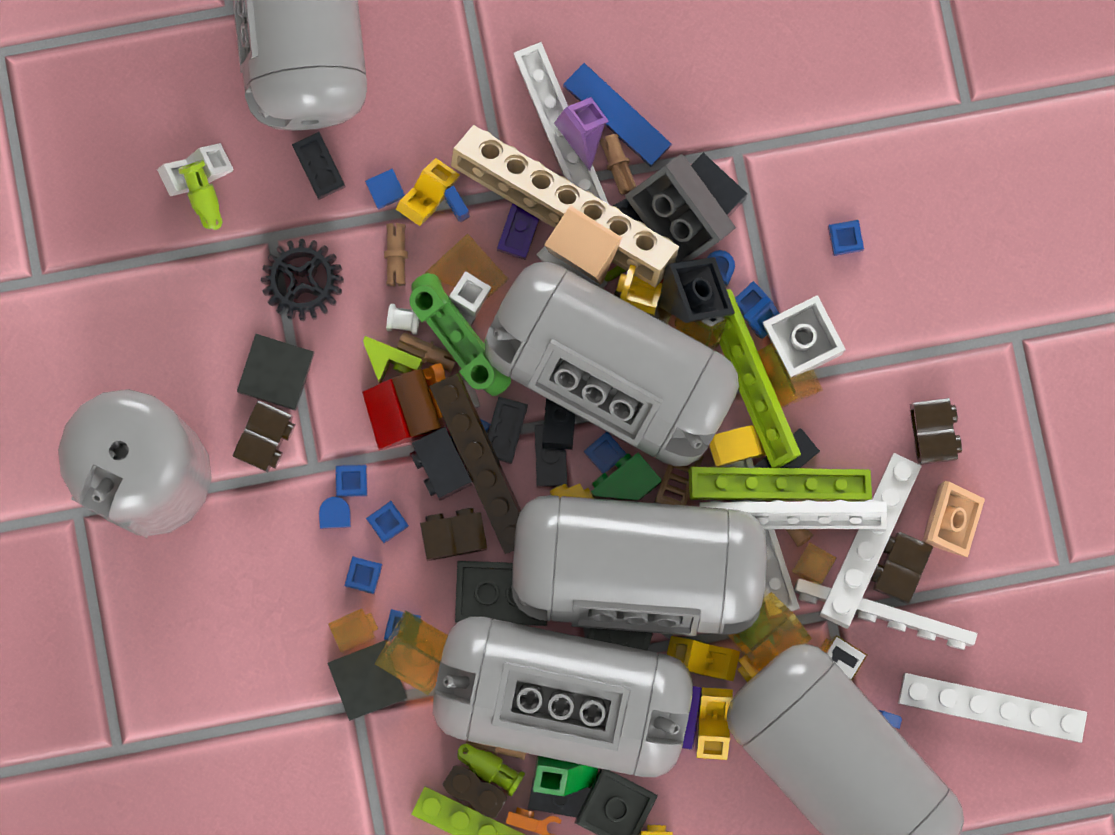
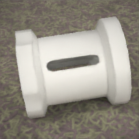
M390 304L387 316V331L399 329L411 331L413 335H417L420 319L414 311L396 308L395 304Z

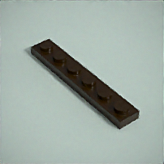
M457 373L429 387L504 553L507 554L514 551L516 524L521 509L460 373Z

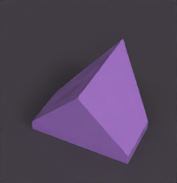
M591 97L566 107L554 122L555 126L590 171L604 126L609 122Z

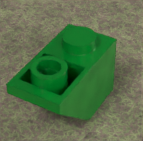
M639 452L633 457L628 453L615 464L618 468L610 476L604 473L591 484L594 487L591 494L594 499L639 502L656 488L662 480Z
M537 755L533 792L566 796L593 785L597 777L598 768Z

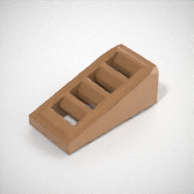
M704 456L695 461L694 467L701 466ZM668 464L654 503L686 506L690 496L689 479L676 475L672 471L673 468L689 473L691 467ZM669 479L685 484V490L669 485ZM665 490L682 496L681 501L665 496Z

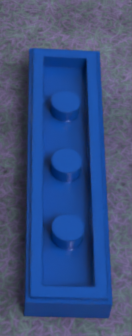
M585 63L563 84L579 101L591 97L609 120L605 125L614 134H618V137L650 167L672 146L671 142Z

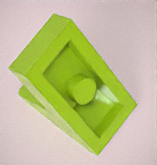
M367 336L364 337L363 343L379 384L382 383L390 363L394 364L393 370L401 374L421 369L423 365L422 359Z

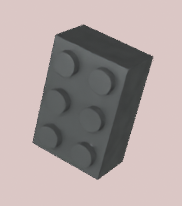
M680 154L625 195V198L649 229L669 238L674 244L679 246L675 263L695 259L736 228L683 154Z

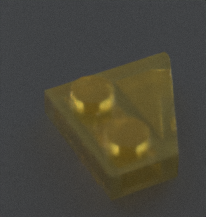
M468 233L425 272V274H435L441 282L456 287L466 271L491 286L486 299L492 296L509 280Z

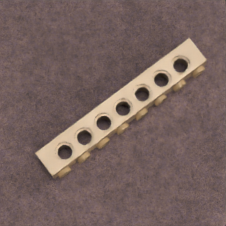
M473 125L453 148L451 167L555 228L567 209L572 206L621 236L622 240L612 262L626 271L629 270L630 264L635 265L634 276L656 288L664 278L666 266L675 263L679 246L674 244L672 240L652 231L644 223L630 218L617 207L608 205L598 199L593 193L581 189L571 183L566 177L559 176L547 169L539 161L525 156L515 147L503 143L490 132L483 131Z

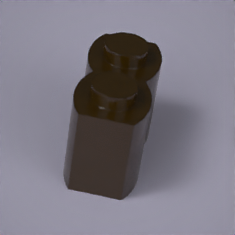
M949 398L910 404L917 463L924 465L957 460L958 453H962V443L960 435H955L953 423L958 421L955 404L951 405Z
M258 400L238 441L233 457L267 473L271 467L276 469L283 452L279 451L283 439L287 441L290 439L296 425L292 423L293 416Z
M466 508L455 511L456 516L444 518L443 513L426 516V522L420 523L427 561L487 550L481 512L474 513V508Z
M902 532L896 533L895 537L890 536L883 553L887 554L883 566L877 564L871 577V581L875 582L873 590L905 604L910 603L933 546Z
M453 766L442 784L450 795L459 800L469 801L476 811L487 817L496 818L508 799L499 787L491 783L481 782L473 771L462 766Z

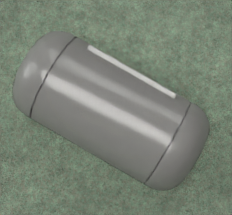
M233 0L240 72L243 73L245 99L250 112L259 122L279 130H313L344 123L360 112L366 100L367 78L358 0Z
M538 262L524 268L502 301L488 329L484 342L485 354L490 364L500 373L507 377L510 376L514 381L652 457L656 456V459L672 466H686L697 461L702 456L727 415L739 387L738 373L733 363L724 355L713 351L710 347L579 275L568 271V269L551 262Z
M130 389L103 392L77 409L64 427L58 448L61 477L72 495L71 499L102 516L107 521L136 535L147 538L151 535L170 533L191 521L206 501L212 479L209 454L198 435L172 409L153 395Z
M553 495L540 496L529 501L524 506L517 520L512 570L513 599L519 610L528 617L545 621L552 619L551 621L571 622V627L696 636L697 632L727 635L741 633L750 628L757 620L762 606L767 568L766 534L758 519L748 512L737 509L727 510L724 508L566 496L559 498V496Z
M468 617L459 621L450 630L446 639L434 691L433 716L437 725L446 734L457 739L630 775L634 774V776L658 777L668 773L676 765L681 753L692 702L693 679L688 668L679 659L666 654H657L656 652L496 619L492 620V618Z
M805 643L793 645L781 652L746 683L731 700L727 712V722L733 737L821 835L961 834L964 815L962 805L957 796L835 662L833 663L832 658L819 647Z

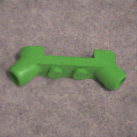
M427 273L416 278L411 285L410 306L421 322H427L461 367L459 372L472 388L483 389L491 396H497L504 392L511 383L510 376H505L490 364L485 354V344L445 293L439 277L435 274Z

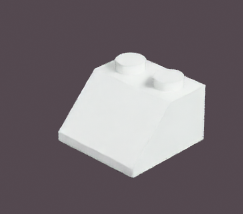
M818 295L763 322L790 378L817 368L841 356L846 350Z

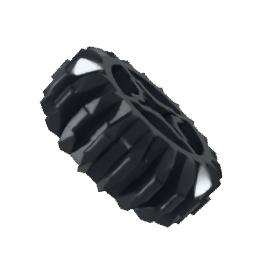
M304 239L299 240L298 248H295L290 240L287 242L290 250L285 252L281 246H278L276 249L280 256L278 258L272 254L268 256L269 261L274 264L273 266L263 265V271L271 275L261 277L262 284L270 285L262 291L265 296L273 295L268 300L270 306H275L280 302L276 310L279 315L283 314L288 308L287 317L290 320L295 317L296 312H299L300 321H305L306 312H310L312 319L315 320L318 318L316 309L320 308L322 313L327 314L328 309L324 304L326 302L333 306L337 304V301L331 294H342V289L334 286V284L344 282L342 276L334 275L342 271V267L340 264L332 265L337 259L335 254L325 257L328 252L327 246H322L317 252V241L312 240L309 248H306ZM296 258H312L311 261H307L301 267L287 264ZM320 263L327 272V283L324 289L314 281V276ZM281 271L291 279L285 296L279 292L278 277ZM309 273V276L306 277L310 282L311 286L309 284L306 285L304 283H301L299 286H296L298 282L294 277V274L296 276L299 275L300 277H304L306 274L308 275ZM304 293L318 296L316 299L306 303L293 302L294 299H298Z

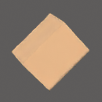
M570 206L544 246L550 254L601 285L622 237Z
M942 482L938 486L922 542L932 545L934 548L968 557L985 499L951 482Z

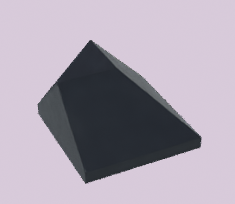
M715 257L671 263L666 266L658 303L660 308L685 323L735 314Z

